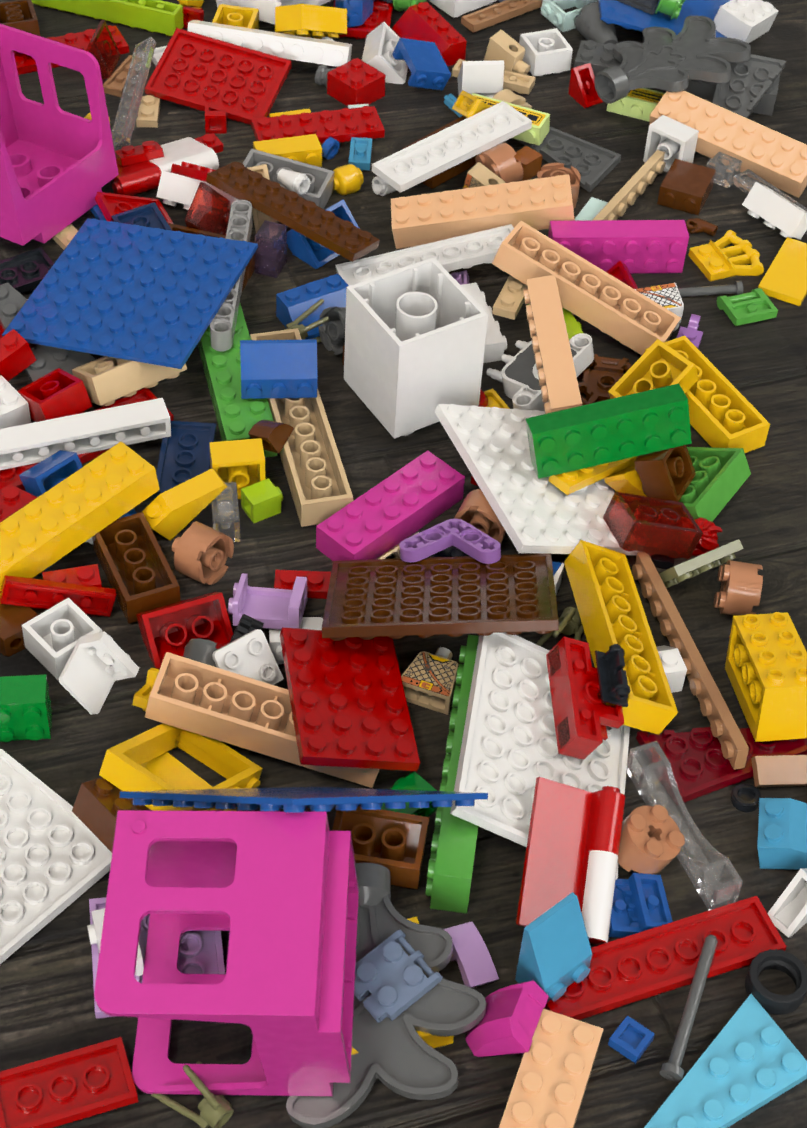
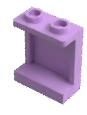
M242 573L239 583L234 584L233 598H230L228 603V614H233V626H237L242 615L245 614L263 622V628L282 629L284 627L300 629L307 603V577L296 576L293 590L250 587L248 586V574Z

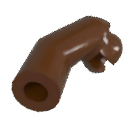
M690 218L686 221L687 230L691 234L704 232L715 236L718 230L717 225L700 218Z

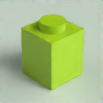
M269 478L241 489V507L253 523L281 513L283 494L278 486L275 487Z

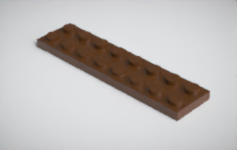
M232 162L207 174V183L238 200L249 201L252 207L352 262L377 249L380 239L372 236L370 232L355 227L353 223L335 216L331 211L318 207L312 201L305 200L298 196L296 192L281 187L279 183L268 180L259 172L244 167L240 162Z

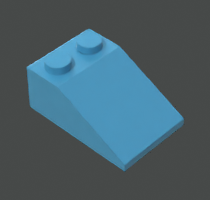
M759 798L757 848L760 869L800 870L801 868H807V803L791 798Z
M573 892L527 925L523 932L515 980L518 983L534 980L549 996L547 1002L558 1000L565 993L569 985L574 981L576 983L581 982L590 972L589 966L592 950L578 897Z

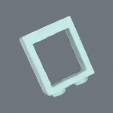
M542 0L541 14L562 32L575 29V18L581 14V9L590 3L597 2V0ZM572 7H576V8H577L576 10L569 11V12H564V11H563V10H565V9L572 8Z

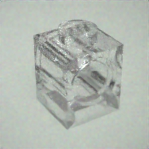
M719 152L714 158L709 159L706 167L716 169L714 183L729 189L739 178L742 161Z

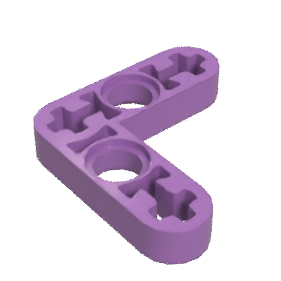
M462 519L446 520L404 539L399 544L400 558L410 563L425 559L450 546L457 547L472 558L485 564L495 563L501 558L500 543Z

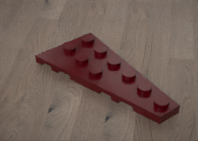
M711 727L692 728L691 732L675 733L674 729L663 730L662 734L648 735L647 731L637 732L636 740L680 804L753 777L751 758L754 756L807 755V738L755 742L750 728H740L739 730L749 747L745 768L733 770L729 760L724 758L721 744L718 738L713 736Z

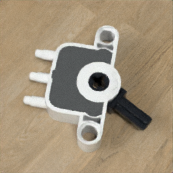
M585 333L577 334L569 340L577 377L594 360L592 338ZM518 340L515 345L517 348H520V351L515 356L506 354L501 356V360L506 363L502 371L489 368L486 373L491 378L503 383L504 393L512 399L513 408L544 411L532 341L528 343Z

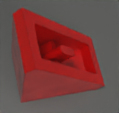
M590 63L572 68L568 94L584 108L603 102L595 89V76Z

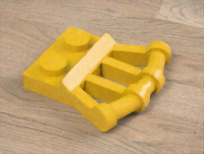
M728 230L724 237L716 242L710 240L709 244L689 249L688 256L710 282L732 276H759L764 272L763 264L759 260V252L756 249H752V244L748 240L736 236V232ZM731 243H732L733 245H735V246H731V247L724 248V247L728 246V245L731 244Z

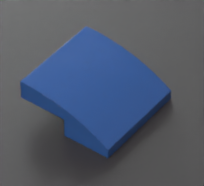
M633 873L629 879L615 880L609 937L623 938L673 922L661 875Z

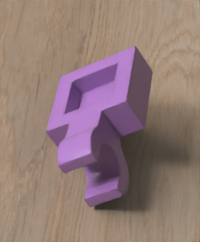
M691 314L688 328L680 326L676 338L685 335L699 349L703 332L698 331L701 316Z

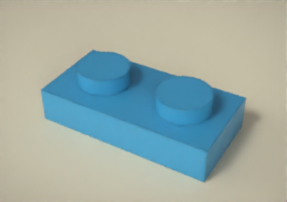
M351 137L349 164L355 165L361 171H370L372 138Z

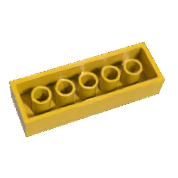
M685 335L664 342L696 366L699 379L685 395L688 398L690 424L712 448H743L744 453L765 446L770 423Z

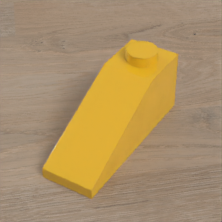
M212 468L159 494L142 512L151 528L171 541L227 488V485Z

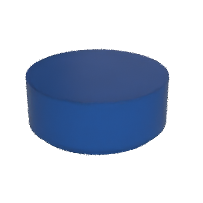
M333 137L326 139L322 145V157L327 160L332 159L339 150V141Z

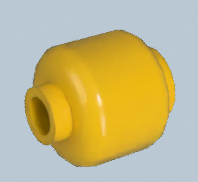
M347 164L333 170V190H336L338 194L344 196L360 190L364 182L360 168L353 164Z

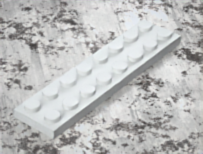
M502 101L373 163L372 172L401 193L531 129L532 120Z
M510 224L367 257L353 262L335 265L336 272L351 286L432 257L448 273L457 269H468L483 263L489 264L493 262L501 243L514 228Z

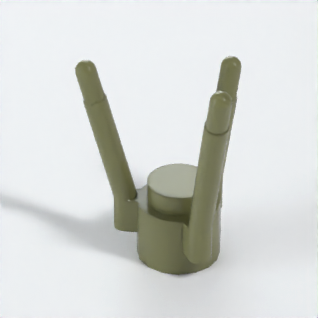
M320 299L297 319L287 324V329L285 330L298 328L301 339L305 340L308 337V331L329 321V317H324L305 327L303 324L298 325L322 305L324 299ZM320 337L312 338L317 339V343L322 342Z
M575 607L565 608L560 618H558L559 631L544 634L536 645L541 646L551 635L556 638L560 633L564 635L575 634L574 639L580 641L584 629L581 626L582 622L578 609Z
M188 1065L183 1066V1071L204 1096L198 1105V1109L201 1111L200 1115L164 1094H151L160 1102L196 1122L201 1128H208L209 1126L211 1128H221L234 1113V1110L231 1108L232 1105L223 1095L211 1093Z

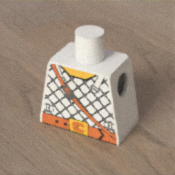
M675 282L635 289L682 319L684 305ZM680 319V321L678 322V324H677L676 328L674 329V331H676V330L678 329L679 324L681 323V319Z

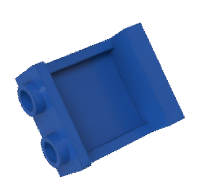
M406 38L399 39L392 55L394 59L406 61L411 71V76L407 82L408 85L411 87L443 90L451 73L435 42Z

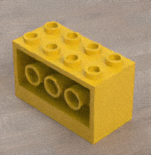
M788 612L733 616L725 670L755 742L807 738V651Z

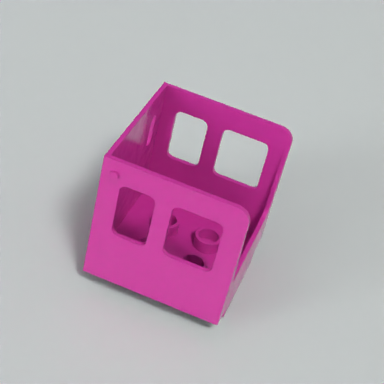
M0 24V237L22 246L32 239L46 243L97 204L95 201L97 192H102V187L119 175L100 66L97 59L90 52ZM14 51L30 55L34 58L44 104L27 99L23 95ZM51 63L79 71L83 75L92 120L65 112L60 108Z
M118 810L94 998L99 1009L107 1015L138 1017L132 1077L139 1090L148 1094L202 1095L183 1071L184 1065H188L214 1095L333 1096V1083H350L359 886L351 831H330L327 812ZM150 914L142 983L135 979L142 919ZM189 930L230 931L226 974L181 973L178 970L180 940L183 933ZM172 1019L239 1023L249 1026L253 1034L250 1060L245 1064L172 1063L168 1058Z

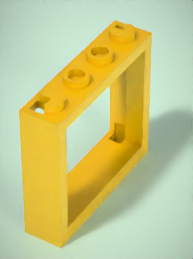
M162 723L107 749L99 773L101 777L122 791L177 790L141 766L176 747L227 779L210 789L256 788L260 786L259 778L263 768L219 740ZM173 804L172 806L145 805L152 811L224 810L215 809V806L214 808H194V805L193 807H173Z

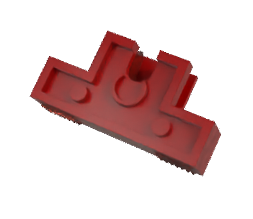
M563 637L546 654L558 754L584 760L603 740L608 738L606 726L619 728L624 724L622 706H608L604 704L606 702L601 700L597 668L592 667L589 643Z

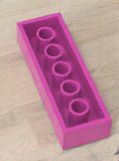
M685 220L550 221L548 232L549 238L605 272L621 260L626 264L630 273H682L689 241Z
M427 450L316 526V548L332 561L377 559L462 500L465 476Z

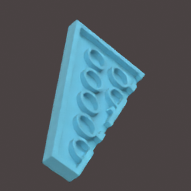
M750 994L644 1128H728L806 1080L807 1061L756 998Z

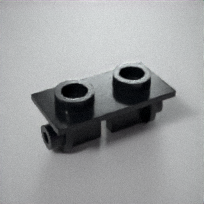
M613 644L606 653L595 651L601 700L628 707L627 698L630 693V687L628 686L626 671L623 670L625 666L624 649L618 644Z

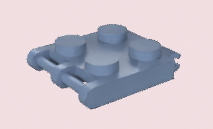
M401 929L393 933L356 963L354 995L359 1001L370 995L364 1000L363 1004L378 1023L387 1016L393 1021L440 983L443 978L439 972L434 973L423 960L424 955L419 950L415 951L404 939L406 935ZM401 945L404 947V949H405L411 956H408V955L405 953V951L402 949ZM422 969H423V970L425 971V973L429 976L428 978L425 976V974L423 973Z

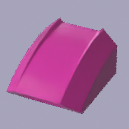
M534 980L498 989L485 998L486 1014L475 1027L468 1031L465 1038L474 1056L485 1057L529 1052L538 1021L549 998Z

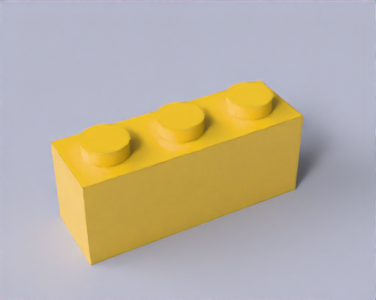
M316 134L253 142V149L322 167V147Z

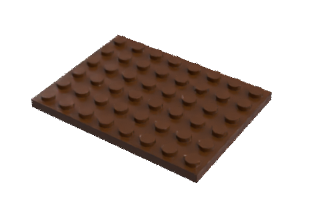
M551 553L501 555L500 560L492 564L481 563L471 556L431 557L411 563L405 562L402 559L333 561L322 622V638H330L335 641L344 640L347 637H359L360 639L369 640L376 636H388L389 638L399 639L406 635H418L422 638H429L438 634L459 637L469 633L488 636L500 632L518 635L522 632L535 631L538 634L559 631Z

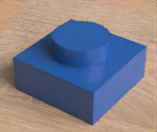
M627 1015L609 1038L608 1045L636 1064L653 1041L655 1034Z

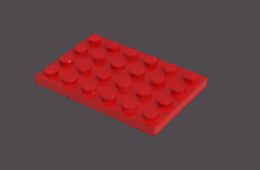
M176 28L144 88L145 94L201 111H205V102H209V111H226V118L251 125V119L268 116L292 67V61Z
M282 627L280 641L300 765L417 771L420 759L393 638L376 636L373 639L364 640L359 637H347L344 640L335 641L330 638H322V630Z

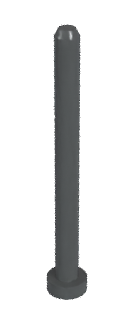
M734 281L733 285L678 288L681 297L722 294L739 295L743 294L742 281Z
M708 935L705 938L668 1063H663L660 1069V1075L673 1082H681L684 1076L681 1064L718 943L714 935Z

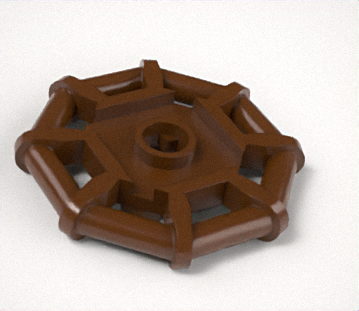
M594 354L593 362L577 377L583 380V382H578L579 391L586 395V399L581 395L582 405L609 400L608 391L624 375L623 373L627 372L632 366L629 363V359L625 357L623 359L608 358Z

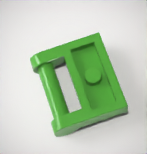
M756 288L751 292L739 295L717 297L718 308L724 310L735 326L777 317V308L761 288Z

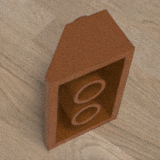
M358 806L356 810L336 811L332 831H351L355 864L375 863L385 866L391 873V885L418 889L429 817L381 809L364 810L361 809V806Z

